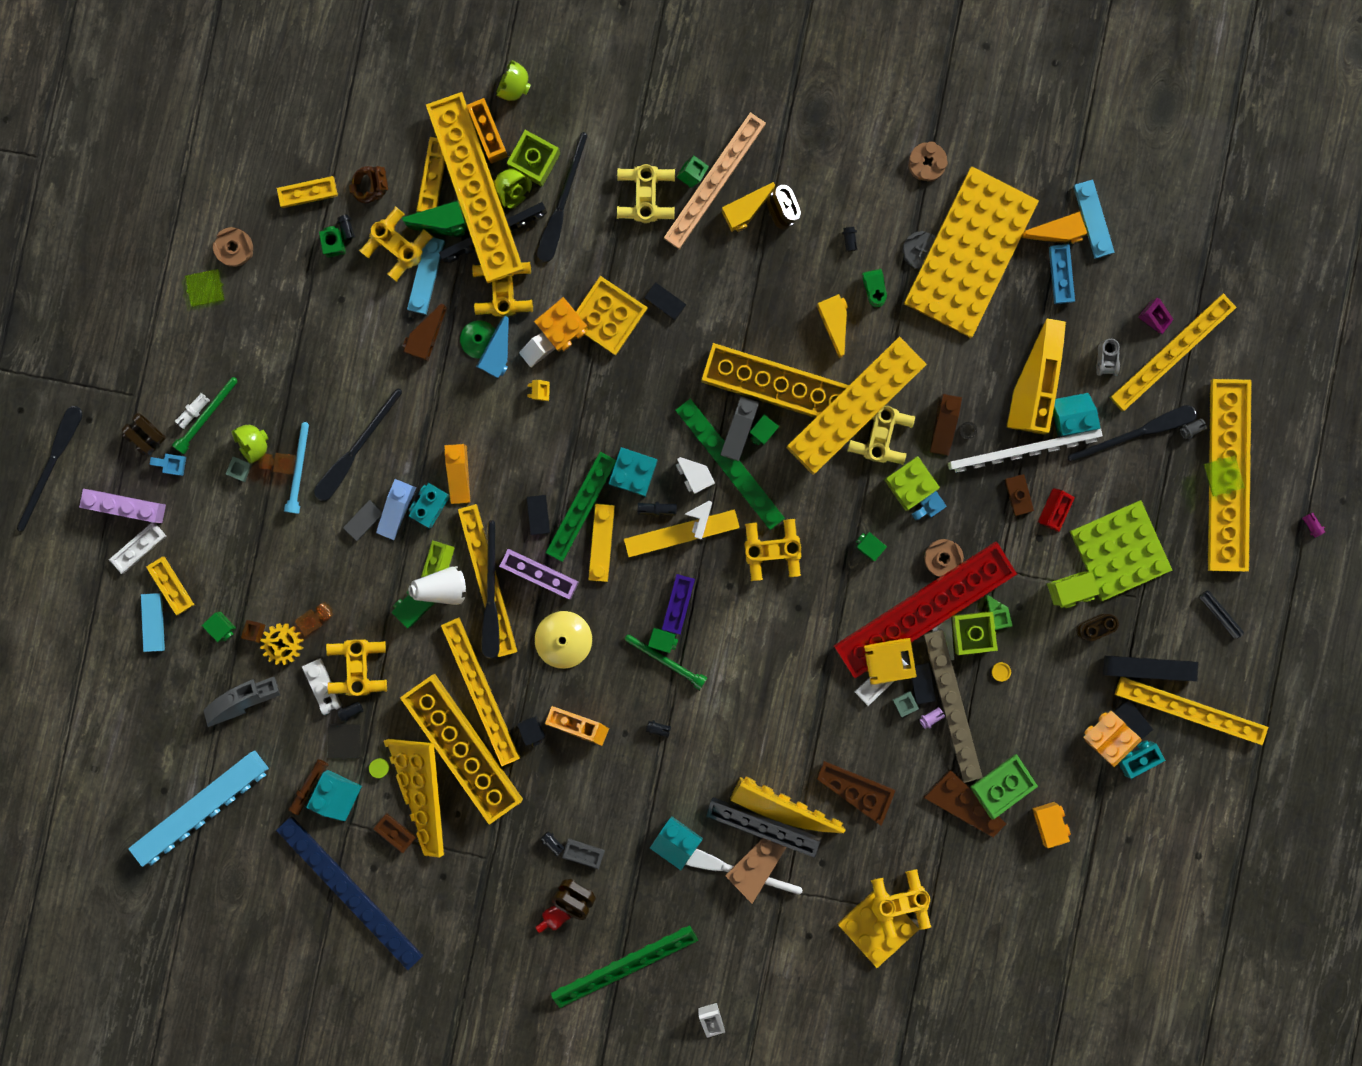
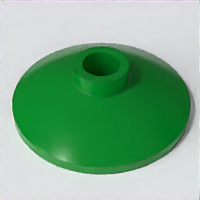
M482 320L467 324L460 336V343L465 353L473 358L480 359L495 332V328L490 323ZM477 335L482 336L480 342L475 341Z

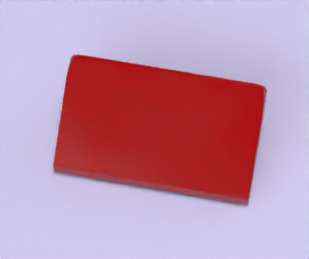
M1053 488L1038 523L1060 532L1075 497L1063 490Z

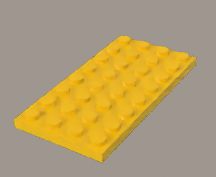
M971 166L903 304L972 338L1039 200Z

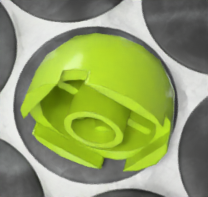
M511 60L507 66L509 70L501 78L496 96L504 100L515 101L522 94L526 95L531 84L528 83L529 76L526 69L519 63Z
M507 169L497 175L494 186L501 204L504 207L513 208L526 199L523 195L527 191L530 193L532 182L524 173L516 169Z
M243 425L231 431L235 443L238 442L240 446V452L249 463L252 464L258 461L267 452L266 441L268 436L264 430L259 431L253 425Z

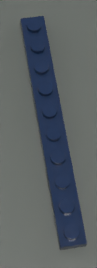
M292 816L276 830L407 970L422 958L423 955Z

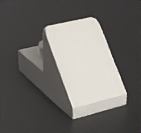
M707 501L685 513L687 516L699 519V522L694 523L692 533H695V538L702 539L712 506L711 501Z

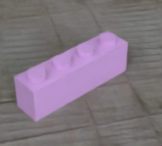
M83 489L79 508L154 523L163 522L166 507L165 504L89 489Z
M507 549L499 566L567 599L572 598L579 581L511 549Z

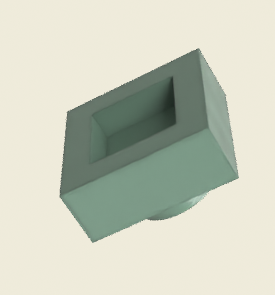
M232 457L226 475L245 482L252 464Z
M910 691L892 699L901 717L919 709Z

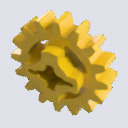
M281 623L276 624V628L270 626V632H264L266 638L260 641L264 642L265 645L261 646L260 649L266 650L263 656L269 655V662L275 659L276 665H279L281 661L283 665H286L288 660L290 662L295 661L293 656L300 657V653L297 651L303 649L302 646H299V643L304 640L298 638L301 634L300 632H294L296 627L293 626L289 629V624L286 623L282 628ZM280 631L278 637L272 638L275 633ZM282 641L285 645L288 646L282 647L281 645H279V643L275 642ZM292 650L288 656L284 657L286 651Z

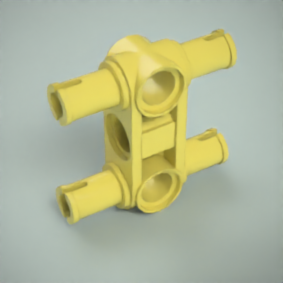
M648 164L637 166L635 169L618 168V181H635L636 205L634 207L617 206V219H634V221L642 223L655 222L657 219L674 220L675 207H657L656 183L658 181L675 182V169H658V167ZM648 171L652 175L650 178L644 179L641 174ZM648 209L651 211V214L648 217H643L641 211Z
M884 406L872 418L874 421L869 442L864 444L850 440L847 452L864 455L865 459L873 462L886 463L889 461L904 465L906 453L893 451L889 448L891 435L896 424L912 428L915 416L902 414L897 409ZM885 410L890 413L889 420L882 419V411ZM875 447L881 450L879 458L872 455V449Z

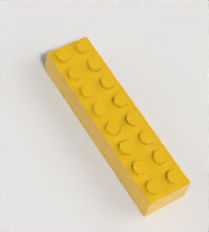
M899 336L786 448L814 475L927 364Z
M715 343L712 345L701 380L702 383L814 418L849 386Z
M435 674L400 697L430 742L434 743L435 749L489 825L522 802L523 798Z

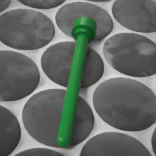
M232 377L185 436L175 440L172 444L175 449L182 454L188 451L191 439L237 384L235 377Z
M625 636L626 642L692 681L693 687L700 691L707 679L706 676L702 674L695 675L633 636Z

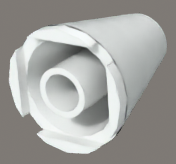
M455 566L414 580L409 586V595L417 601L452 605L462 604L465 598H461L462 592H466L463 573L457 571L458 567Z

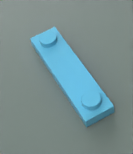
M1089 180L1074 185L1073 188L1094 259L1115 253L1094 181Z
M432 238L423 248V254L418 264L407 307L408 311L427 315L441 260L439 252L444 248V240Z

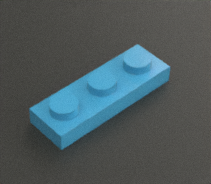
M1070 244L1050 246L1049 254L1054 304L1075 302Z

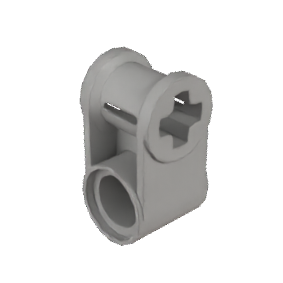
M1115 339L1104 340L1098 345L1096 365L1098 376L1102 374L1118 376L1120 346ZM1106 343L1112 346L1111 353L1106 352Z

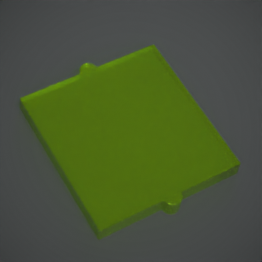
M218 269L185 276L186 292L189 294L191 307L225 300L222 289L224 284L221 283Z
M1235 455L1224 459L1217 458V461L1203 464L1213 496L1224 493L1231 494V491L1245 488Z

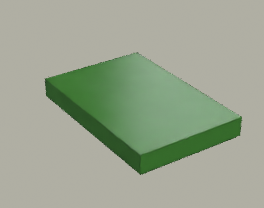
M1014 754L970 788L989 817L995 819L1037 788L1038 785L1018 755Z

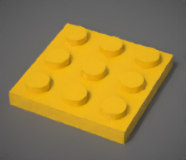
M600 276L576 313L588 326L585 335L616 356L648 307Z
M873 891L837 924L874 966L878 968L918 932L919 928L907 914L894 916L893 924L897 936L885 939L881 921L877 920V916L872 911L873 898H875ZM884 903L882 904L883 912L886 911V906Z

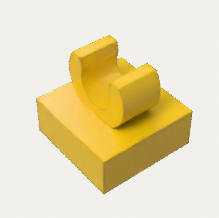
M532 380V383L528 384V387H532V394H527V397L533 400L549 401L550 382Z

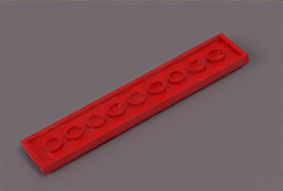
M994 542L835 644L834 647L853 677L857 678L868 671L865 653L873 652H866L864 646L910 638L911 642H913L1017 575L998 542Z

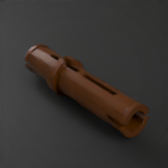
M317 759L300 790H297V796L288 808L290 812L296 815L300 814L305 803L310 800V795L319 782L322 773L328 767V763Z

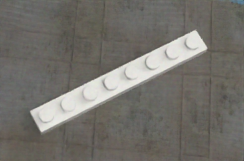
M1101 429L951 461L948 462L949 470L954 469L955 473L965 471L966 467L971 465L975 469L984 467L985 462L992 461V464L1004 462L1003 458L1011 457V460L1023 458L1022 454L1026 453L1034 456L1041 454V450L1044 449L1052 452L1060 450L1059 446L1067 445V448L1079 446L1078 442L1084 440L1086 444L1097 442V438L1103 435Z

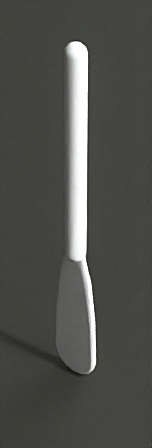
M698 849L694 851L685 864L696 868L729 872L734 867ZM770 877L765 882L767 885L795 894H801L803 891L799 886Z

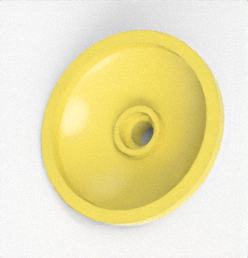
M568 611L552 613L541 621L536 630V650L542 660L550 666L561 669L574 667L580 664L591 650L592 633L590 627L582 617ZM560 637L566 638L565 644L559 642Z

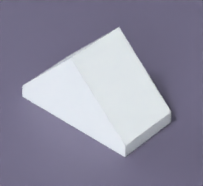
M541 333L533 337L519 354L532 368L556 348L545 334Z
M717 1003L698 1008L699 1019L707 1038L725 1033Z

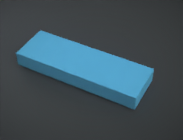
M162 593L141 594L143 652L164 651Z

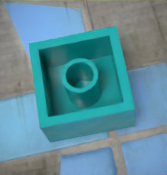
M621 447L609 485L646 497L658 459Z

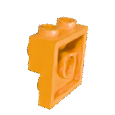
M564 297L534 321L558 351L567 350L572 345L571 341L576 337L578 339L583 337L587 333L586 329L588 328Z
M1110 711L1108 714L1106 712L1103 713L1098 719L1099 722L1094 727H1088L1083 738L1095 751L1115 767L1142 740L1124 721Z

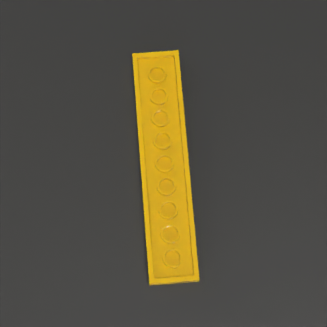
M460 92L426 104L485 279L487 283H491L522 272L524 269L466 106V101L463 93Z
M1211 380L1208 571L1249 572L1251 380Z

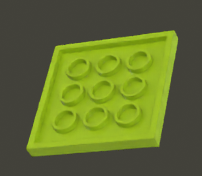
M1141 500L1069 531L1087 572H1093L1100 601L1107 600L1172 571Z

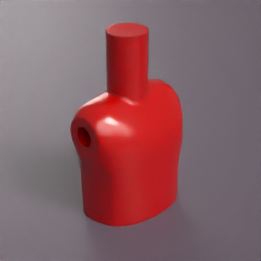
M554 905L542 913L544 921L535 928L539 933L547 927L557 930L571 916Z

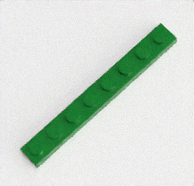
M691 398L677 408L675 411L768 529L771 530L784 520L785 517L740 460L735 461L721 456L725 441Z
M690 925L681 928L679 931L665 936L653 944H648L644 948L630 953L618 961H613L609 965L595 970L583 978L576 979L571 984L558 988L551 993L552 998L561 1008L697 942L698 938Z

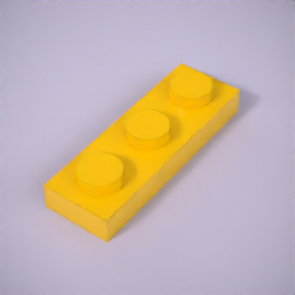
M333 176L277 188L281 208L338 197Z
M161 557L146 566L176 616L194 606L193 601L165 557Z

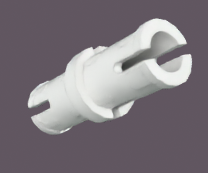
M200 393L190 405L188 404L185 407L186 410L175 422L185 429L194 417L200 415L199 412L210 400Z

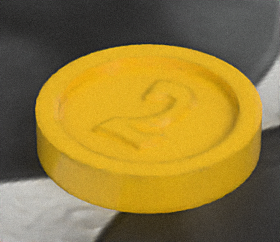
M998 662L992 667L991 674L995 680L1002 682L1009 679L1011 669L1008 664Z

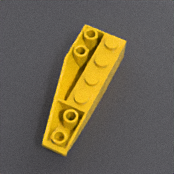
M1048 318L1045 320L1013 390L1007 428L1043 435L1049 433L1060 375L1066 322Z
M745 777V779L739 778L730 797L731 801L786 825L820 832H845L841 821L834 818L832 820L824 818V813L818 810L812 812L807 809V805L801 802L795 804L790 801V797L782 793L778 796L774 794L773 789L765 785L760 787L756 784L755 780L749 777Z

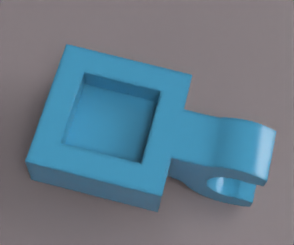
M165 454L164 459L151 457L150 465L163 467L162 473L184 475L186 457Z
M937 491L919 502L922 507L911 515L915 520L920 519L926 514L931 518L947 506Z

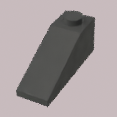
M740 397L721 456L739 461L759 404L758 402Z

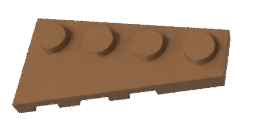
M762 838L725 876L753 904L786 847Z

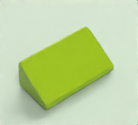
M432 540L421 577L449 568L455 548Z

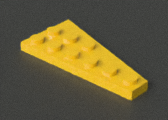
M395 739L384 740L385 747H388L391 753V757H389L391 764H395L398 773L396 778L406 804H409L411 809V820L415 821L418 831L416 834L424 856L440 858L444 855L434 743Z

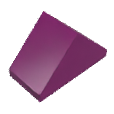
M1159 298L1150 301L1138 316V318L1160 334H1163L1174 320Z

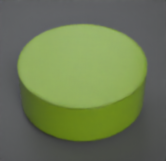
M375 759L369 765V772L375 778H382L389 772V764L385 759Z

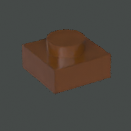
M246 620L241 639L260 643L266 625Z

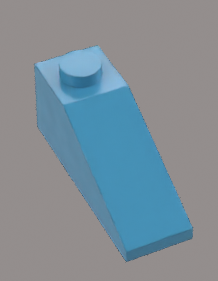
M506 316L502 317L476 365L477 368L495 378H499L500 375L503 376L508 368L506 363L508 358L509 318Z

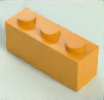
M482 98L466 105L490 163L492 164L507 158V152L485 99Z

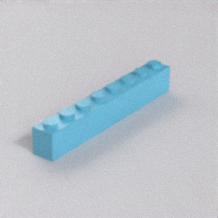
M256 751L250 752L129 847V851L142 867L147 864L153 865L160 859L159 855L161 853L167 854L175 848V842L178 840L182 842L189 837V831L193 828L197 830L206 823L204 820L208 816L213 818L221 811L219 808L222 805L228 806L236 800L234 797L239 792L243 794L250 789V783L254 780L258 782L266 776L264 772L269 769Z

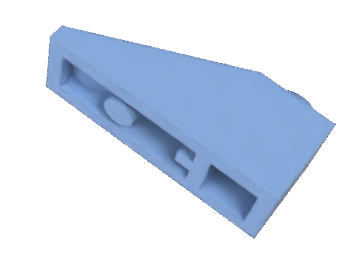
M397 479L394 480L376 533L395 540L416 487Z

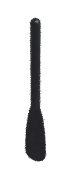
M586 132L580 134L557 207L551 215L539 243L537 258L542 262L551 261L555 255L563 224L565 204L588 135Z
M397 388L350 451L343 455L318 482L314 493L319 500L326 501L333 496L351 468L356 454L401 396L402 390L400 388Z
M1189 405L1181 406L1149 421L1139 429L1070 454L1067 459L1073 462L1144 434L1158 433L1191 423L1196 419V410Z
M77 406L69 407L63 416L52 445L51 455L17 526V530L20 532L25 530L57 459L64 452L82 419V411Z
M493 520L488 522L487 603L484 611L481 643L483 655L490 659L495 658L500 650L499 622L495 604V521Z

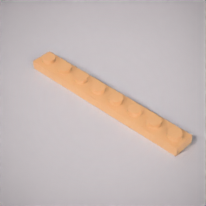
M751 112L749 113L664 236L667 242L680 250L765 127L766 123Z

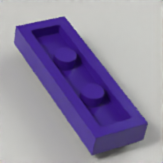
M676 574L662 630L681 634L695 581L694 578Z

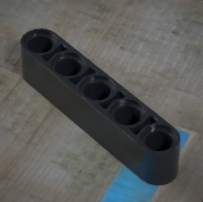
M1104 655L1103 675L1197 681L1199 662Z

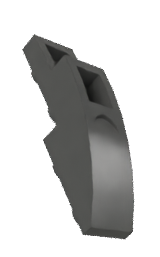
M275 677L255 683L254 679L216 698L203 710L207 726L210 727L245 714V708L280 696Z

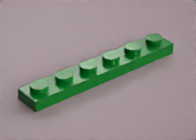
M602 452L598 454L547 549V554L562 562L564 561L616 463L615 459Z

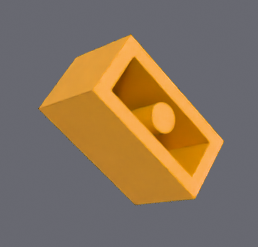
M1052 802L1032 808L1045 847L1051 848L1070 842L1068 836L1071 833L1068 825L1064 824L1063 817H1065L1062 806Z

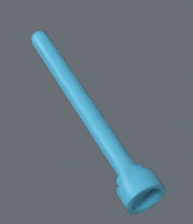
M307 422L301 424L290 500H287L284 512L296 514L300 512L297 500L309 429Z

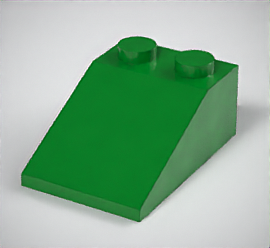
M458 201L402 217L403 222L411 230L422 231L424 229L429 233L461 237L466 234L465 232L469 231Z

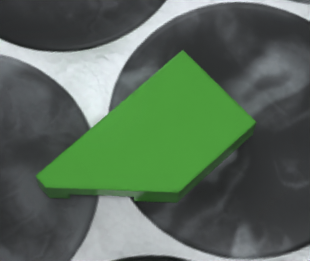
M986 595L985 600L988 611L993 612L995 630L1011 627L1012 621L1008 607L991 596Z

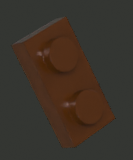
M388 813L374 827L377 833L402 853L406 851L416 838Z

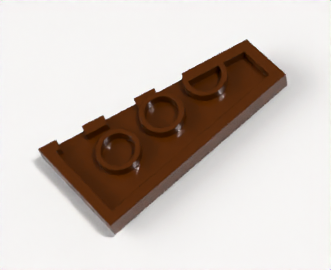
M823 761L817 776V780L882 826L895 794V789L826 761Z
M951 770L924 796L928 801L993 838L1006 825L999 816L991 819L973 791Z

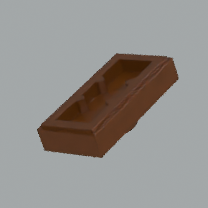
M1022 474L1004 479L1014 516L1034 511L1025 475Z

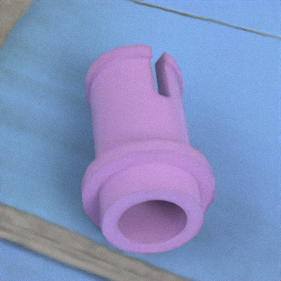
M937 707L927 715H922L919 721L924 729H930L931 725L945 718V715Z

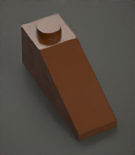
M440 304L410 333L409 338H405L403 348L406 354L429 361L447 310L444 304Z
M942 394L939 397L930 453L949 456L959 418L962 397Z

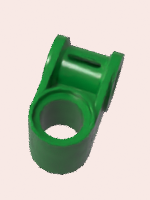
M882 269L863 272V283L870 305L875 308L883 306L887 298ZM875 294L881 297L880 301L874 298Z

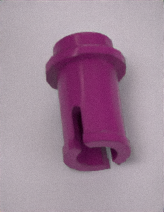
M1313 512L1302 518L1311 531L1310 535L1316 538L1325 533V527L1321 526Z

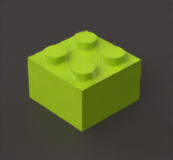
M524 130L507 161V166L509 169H516L524 173L532 182L543 187L560 156V150L553 144Z
M918 456L884 479L905 511L911 509L940 488Z
M1080 572L1047 583L1053 605H1058L1060 608L1075 606L1076 601L1088 602L1094 600V596L1099 594L1093 572Z
M993 612L962 614L951 617L955 654L964 655L998 651Z

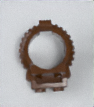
M361 167L355 172L352 177V184L349 185L350 194H353L355 199L361 203H371L375 200H380L388 191L385 167ZM364 175H368L371 180L370 192H366L363 195L362 192L357 191V185L360 184Z

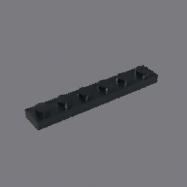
M543 202L506 219L510 231L515 228L522 229L527 226V222L532 220L538 221L542 219L547 211ZM469 237L440 251L439 254L445 263H452L459 259L458 256L464 253L466 255L471 254L476 249L472 238Z
M714 797L710 801L706 817L814 858L816 857L821 837Z

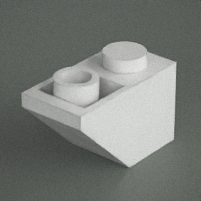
M681 457L677 459L678 464H676L680 475H685L687 481L684 483L689 492L693 491L696 494L715 484L707 466Z

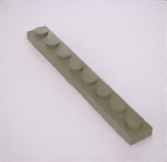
M940 629L926 633L923 636L962 780L965 783L983 778L944 632Z

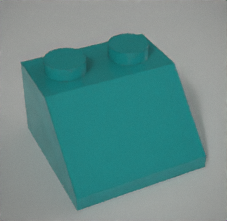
M1089 393L1055 399L1053 417L1057 437L1101 428L1097 409Z
M327 770L322 773L306 808L325 817L346 821L362 786Z
M671 816L650 849L679 870H682L703 838Z

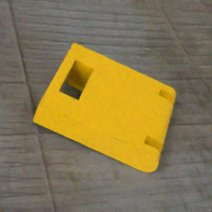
M910 638L864 646L866 652L873 651L865 653L869 677H874L870 679V684L917 677ZM908 650L910 665L903 666L901 652Z

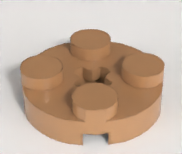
M935 142L919 144L913 149L909 157V170L916 179L927 182L938 179L944 173L948 164L945 151ZM924 158L932 159V166L924 165Z
M229 227L218 233L213 243V251L217 259L225 265L237 267L245 264L253 256V243L249 235L244 231ZM232 242L238 245L234 252L229 250Z
M947 539L936 540L925 550V565L935 576H943L963 563L964 560L960 546ZM941 553L949 556L945 564L943 561H939Z

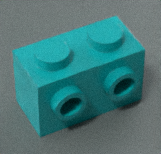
M428 483L427 486L423 485L418 495H420L418 501H414L409 508V512H411L409 517L428 528H432L450 495Z
M1148 740L1137 745L1138 748L1129 752L1118 763L1126 777L1132 779L1166 761L1156 743L1148 742Z

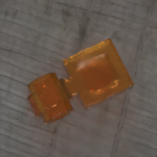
M275 453L274 459L272 458L273 454H265L258 460L259 468L271 470V466L274 465L273 472L294 474L296 455Z
M324 602L315 608L317 610L316 614L311 609L295 620L305 636L310 635L323 625L319 619L326 621L334 615L332 613L333 609L329 604Z

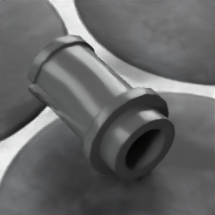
M1198 419L1189 425H1183L1180 433L1184 439H1191L1193 435L1206 430L1207 426H1202L1206 423L1203 419Z

